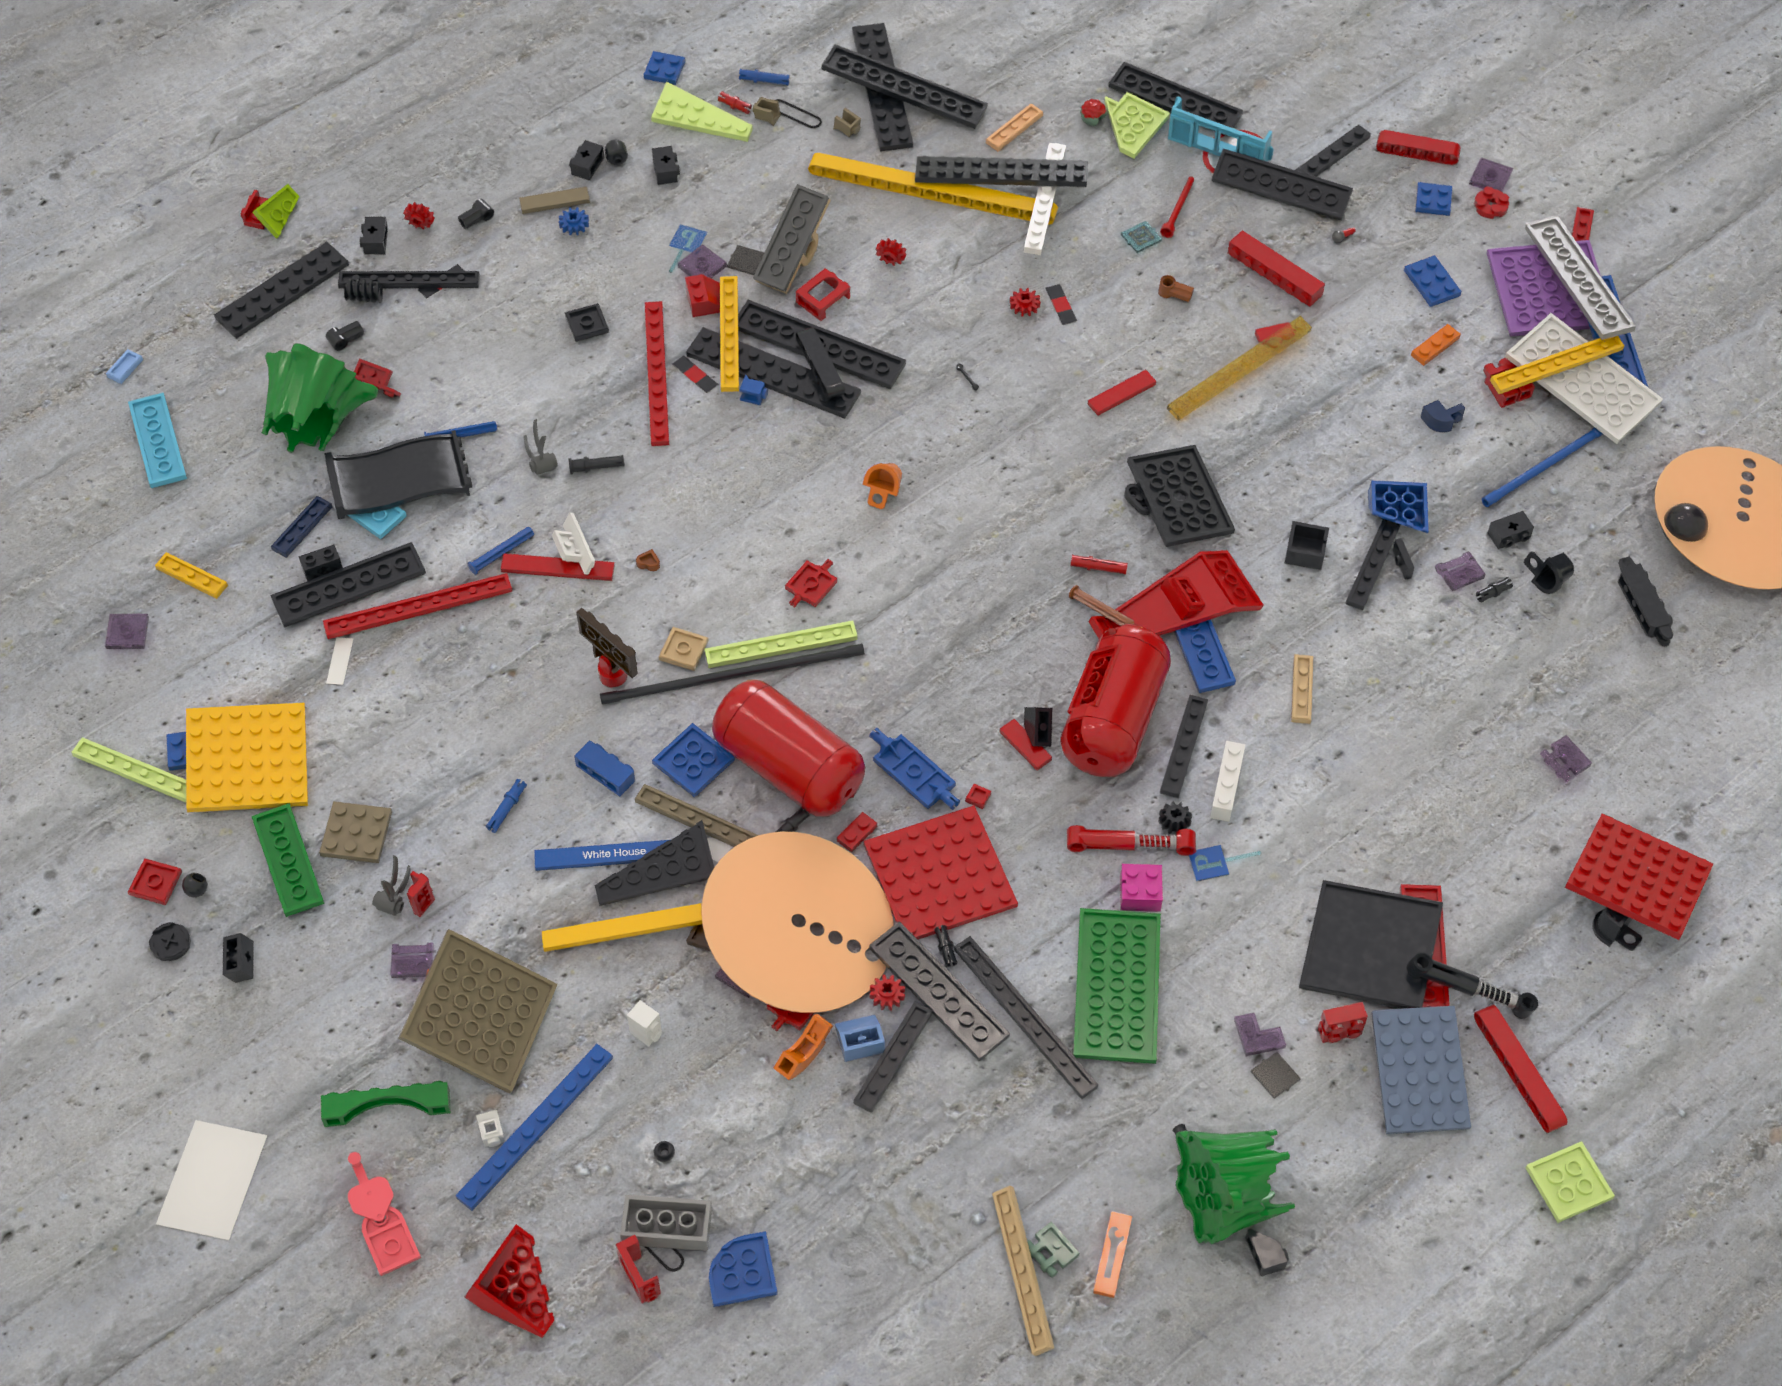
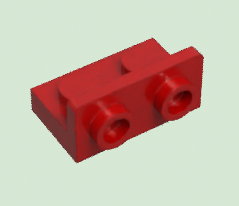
M254 190L252 195L248 197L245 208L241 210V217L245 226L264 230L265 226L253 214V211L267 201L268 198L260 197L258 190Z
M412 871L410 876L413 885L410 886L407 896L413 913L421 917L435 898L428 877L423 873L418 874Z

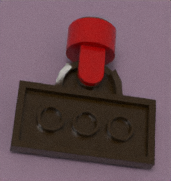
M580 608L576 612L579 633L593 645L594 657H599L598 674L601 683L607 687H618L627 680L628 675L634 678L638 674L635 650L631 646L625 645L617 634L611 633L604 623L598 622L590 611L587 612Z

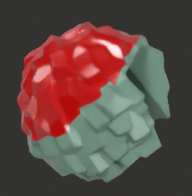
M1098 99L1085 101L1080 110L1082 120L1091 126H1096L1099 122V117L1102 120L1108 114L1105 105Z

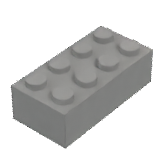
M625 1195L620 1232L621 1241L636 1235L639 1245L644 1247L708 1251L712 1217L711 1201Z

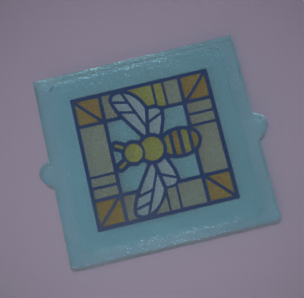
M1147 221L1121 232V236L1127 241V245H1130L1136 253L1162 241V238L1156 233V229L1152 228Z

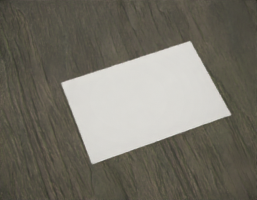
M195 1120L156 1225L229 1240L267 1135Z

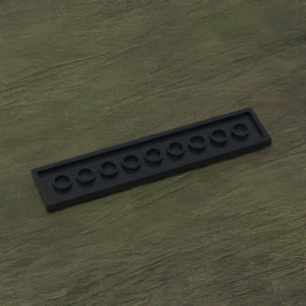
M884 23L852 27L857 53L895 67ZM865 87L880 152L913 148V140L903 101Z
M836 44L832 47L821 67V70L973 129H976L988 106V103Z
M917 156L915 182L1087 187L1088 161Z
M747 300L738 313V331L802 356L804 354L797 343L795 333L813 327L836 369L888 389L893 387L906 365V359L751 300Z
M703 327L686 351V356L721 370L720 333ZM738 341L740 378L744 379L745 375H747L749 379L765 383V388L844 419L861 394V389L843 382L845 394L827 399L811 369Z

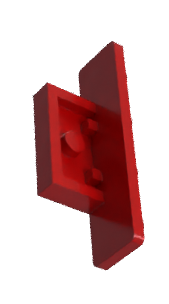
M359 358L354 370L356 373L355 379L376 386L378 390H383V394L393 398L394 395L401 396V393L397 390L387 387L393 371Z

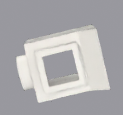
M497 1110L476 1115L484 1147H496L505 1142ZM495 1123L496 1130L486 1133L485 1125Z

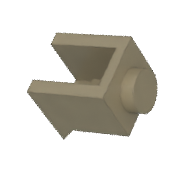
M760 97L757 103L753 105L755 119L767 121L774 126L781 116L779 102Z
M844 108L842 118L839 116L835 117L833 129H838L848 137L852 134L856 135L861 129V118L847 108Z

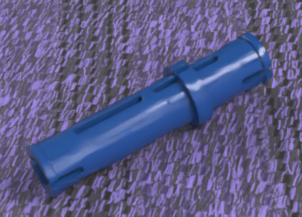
M740 69L739 71L740 80L789 86L790 75L759 72L757 69L755 71Z
M516 779L509 792L504 794L503 801L485 826L489 831L492 828V832L496 833L513 805L518 803L519 796L527 787L524 781L520 783L521 779Z

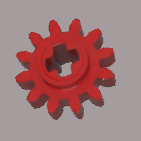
M416 202L413 205L408 204L403 212L405 215L404 219L409 220L408 224H412L415 228L421 227L424 229L425 226L430 228L435 219L433 217L434 212H429V207L423 206L422 203L418 205Z
M887 238L886 241L881 239L875 250L877 251L876 255L881 256L880 261L884 260L886 264L892 263L895 266L896 262L901 264L905 260L907 249L901 248L903 243H898L896 239L890 240Z
M1019 288V293L1013 291V296H1010V309H1015L1014 314L1020 312L1021 317L1024 314L1031 316V312L1037 313V308H1040V295H1036L1035 290L1029 292V288H1026V291Z
M883 974L881 981L875 978V985H870L871 992L869 993V998L874 999V1006L881 1004V1010L888 1006L889 1010L892 1011L894 1004L900 1007V1001L905 1000V986H901V979L894 981V975H891L890 979H886V975Z

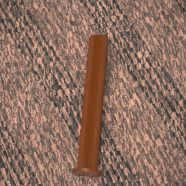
M1078 585L1072 587L1069 592L1070 599H1076L1120 626L1124 624L1134 625L1135 623L1134 620L1082 591Z

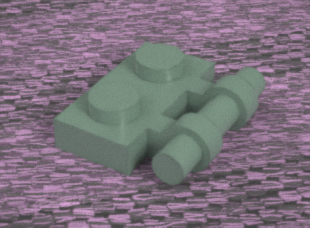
M1052 1221L1035 1234V1238L1039 1241L1037 1244L1034 1245L1030 1240L1027 1241L1031 1258H1035L1041 1265V1270L1044 1273L1047 1272L1051 1278L1058 1273L1053 1267L1056 1263L1064 1269L1079 1257L1080 1254ZM1044 1248L1051 1255L1049 1259H1046L1041 1253Z

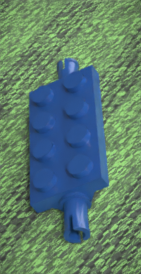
M879 728L871 731L869 737L881 746L879 753L873 757V761L925 808L929 809L939 800H942L951 810H954L960 804V800L949 792L956 786V782L902 734L897 738H888Z

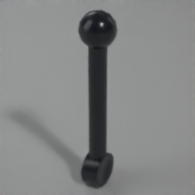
M957 364L956 369L962 372L972 385V389L978 390L979 385L975 384L965 372L963 364Z

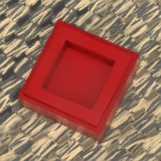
M974 783L965 798V802L983 809L991 796V791Z

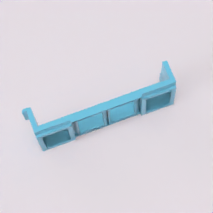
M1176 97L1170 115L1169 140L1189 147H1195L1217 156L1221 155L1224 148L1266 162L1272 160L1274 151L1273 147L1270 146L1272 131L1268 132L1265 139H1261L1181 110L1182 99ZM1199 125L1214 130L1215 138L1198 133ZM1221 133L1236 138L1237 145L1234 146L1220 141Z

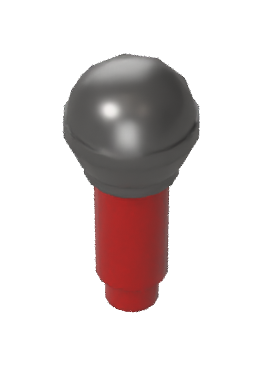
M1353 227L1344 231H1335L1332 234V239L1338 243L1342 242L1345 237L1355 233L1356 229Z

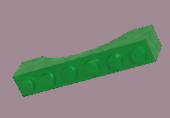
M434 1081L431 1084L414 1083L411 1086L403 1087L394 1085L390 1088H371L367 1091L330 1092L327 1095H321V1120L324 1127L346 1125L361 1113L385 1105L410 1106L430 1116L451 1113L450 1089L447 1082Z

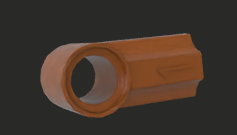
M1171 275L1161 277L1158 289L1161 297H1175L1190 302L1194 287L1176 282L1175 278Z

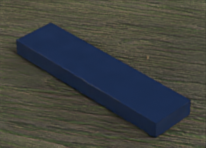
M316 496L271 545V549L287 558L331 510L332 503Z

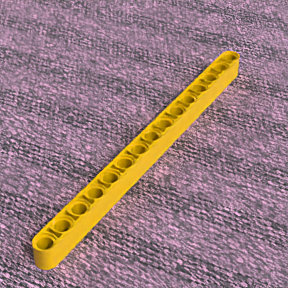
M814 153L808 167V171L811 174L1027 221H1031L1036 198L970 184L915 182V173L824 153ZM1054 202L1048 225L1054 222L1058 211V206Z

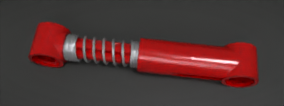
M1073 825L1067 829V849L1072 852H1082L1086 849L1134 850L1135 848L1140 849V847H1149L1150 849L1151 847H1155V849L1157 847H1160V849L1166 847V849L1169 848L1170 850L1175 849L1179 855L1183 856L1193 855L1196 852V833L1191 829H1181L1175 835L1169 834L1168 836L1165 834L1163 836L1160 834L1156 836L1154 833L1152 835H1149V833L1147 835L1143 833L1139 835L1135 831L1086 829L1080 825Z

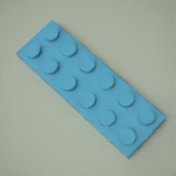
M164 392L128 401L150 487L155 488L187 479Z

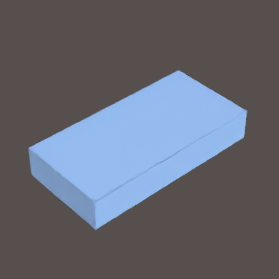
M127 349L106 372V376L122 384L143 361L142 356Z

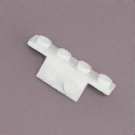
M569 512L563 524L565 531L554 530L552 537L562 560L579 562L584 574H589L591 568L594 567L595 559L574 513Z

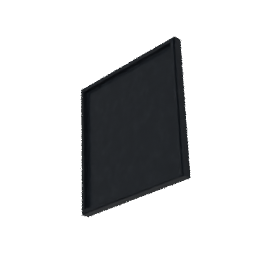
M1323 880L1299 988L1402 1009L1422 1008L1428 979L1411 977L1407 972V964L1419 952L1427 953L1431 958L1433 957L1443 902Z

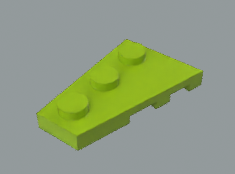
M286 184L255 209L253 214L277 239L300 196L289 184Z

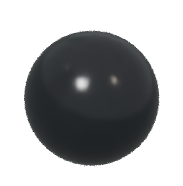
M1680 503L1674 505L1664 516L1666 528L1678 539L1689 542L1699 541L1707 533V516L1700 507L1694 504ZM1663 530V533H1664V536L1666 537V539H1667L1670 543H1672V542L1669 540V538L1667 537V535L1665 534L1664 530Z

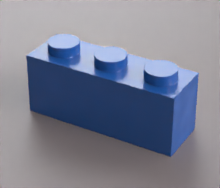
M589 740L574 755L575 764L578 768L619 797L635 782L634 769L630 765L620 762L614 754L607 753L598 743L595 744Z

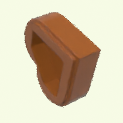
M653 549L637 556L636 565L639 569H648L654 572L660 568V560Z

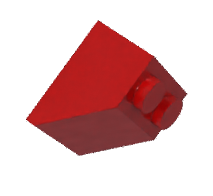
M703 274L685 277L686 292L692 317L720 313V282Z

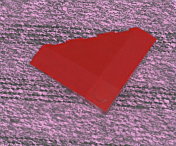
M515 1224L464 1297L480 1309L543 1338L554 1322L553 1312H548L546 1302L549 1301L546 1284L541 1285L539 1274L542 1273L539 1257H534L532 1246L535 1245L534 1237Z

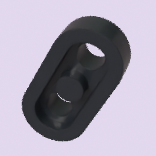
M1127 485L1124 492L1125 499L1138 513L1149 515L1150 512L1138 485Z

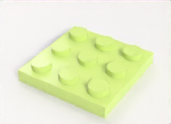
M1582 1141L1527 1164L1525 1167L1557 1223L1608 1202L1615 1197Z

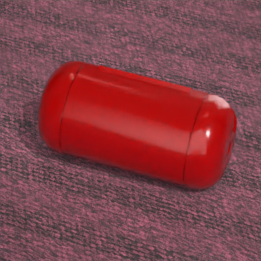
M1124 624L1120 627L1110 628L1104 631L1095 650L1090 653L1067 711L1069 716L1060 739L1065 757L1079 770L1099 777H1116L1128 771L1135 761L1171 666L1169 648L1156 633L1133 624Z
M760 680L742 682L728 692L716 709L713 717L712 732L718 744L808 813L818 817L834 815L840 812L845 802L849 798H854L864 780L866 766L858 750L768 683Z

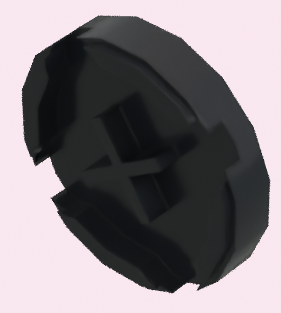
M173 922L157 927L152 932L151 939H149L151 952L162 961H174L181 958L189 950L191 944L190 934L183 925Z

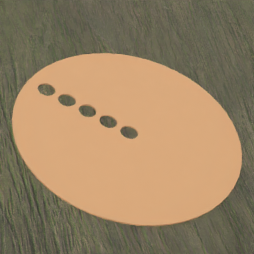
M1721 446L1698 448L1672 460L1665 467L1657 481L1654 497L1658 520L1672 544L1690 562L1723 581L1754 589H1781L1782 465L1752 451ZM1743 460H1753L1756 464V467H1746L1743 464ZM1749 472L1754 476V480L1751 482L1746 481L1742 478L1741 474ZM1740 486H1749L1753 491L1752 494L1746 495L1742 493ZM1740 498L1747 499L1751 503V507H1741L1738 500ZM1680 503H1691L1700 507L1708 520V530L1705 537L1694 542L1678 539L1665 526L1664 516L1666 512L1674 505ZM1737 512L1746 513L1749 516V521L1743 522L1739 520L1736 516Z
M772 832L758 835L738 844L715 866L708 878L702 898L701 914L704 934L717 963L742 990L752 997L776 1008L800 1013H818L839 1009L853 1003L870 991V985H875V978L880 979L886 969V966L879 959L872 962L865 956V951L869 949V945L894 926L886 895L879 882L860 860L844 848L821 837L799 832ZM793 915H802L806 920V924L803 927L794 926L791 920ZM811 924H821L824 928V933L821 936L812 934L810 931ZM836 931L840 933L842 942L840 944L831 943L828 938L830 932ZM849 940L859 942L861 950L858 953H852L847 949V942Z

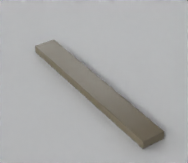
M646 784L643 785L635 797L636 803L686 826L693 827L696 823L703 820L706 835L733 847L758 836Z

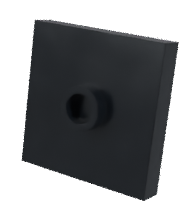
M598 303L565 312V317L575 342L609 333L608 325Z

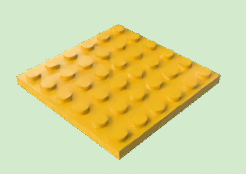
M305 703L186 708L187 813L277 808L289 803L291 807L308 806Z

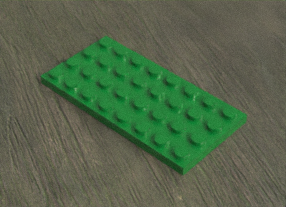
M1080 908L1073 1056L1075 1058L1156 1064L1161 913Z

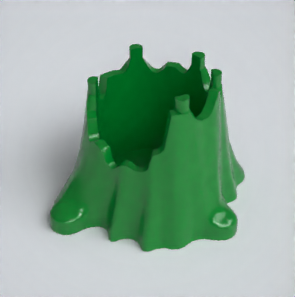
M293 344L291 352L283 350L276 353L267 352L265 359L268 366L269 383L265 418L261 433L268 435L270 429L275 434L284 433L288 442L286 450L291 453L294 452L295 446L301 443L315 447L321 438L318 450L325 451L326 445L334 436L345 417L363 403L374 400L377 397L378 388L372 384L355 379L356 373L346 369L344 366L345 362L337 360L328 354L318 353L303 344Z
M1276 1129L1229 1134L1186 1130L1176 1133V1143L1181 1163L1177 1165L1178 1177L1175 1185L1182 1197L1185 1208L1190 1211L1193 1217V1231L1198 1243L1209 1241L1211 1244L1223 1241L1244 1228L1289 1212V1210L1295 1208V1204L1291 1202L1285 1204L1270 1203L1275 1192L1271 1191V1186L1267 1183V1180H1270L1269 1176L1276 1172L1277 1164L1290 1159L1288 1151L1279 1153L1266 1149L1274 1145L1275 1140L1271 1136L1278 1135Z

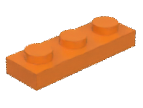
M1447 324L1411 352V356L1424 366L1456 342L1461 334Z

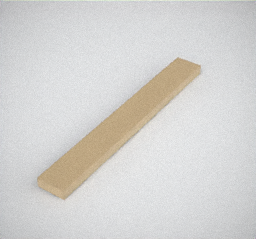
M1007 1186L992 1193L1031 1352L1032 1355L1038 1356L1054 1349L1014 1187Z

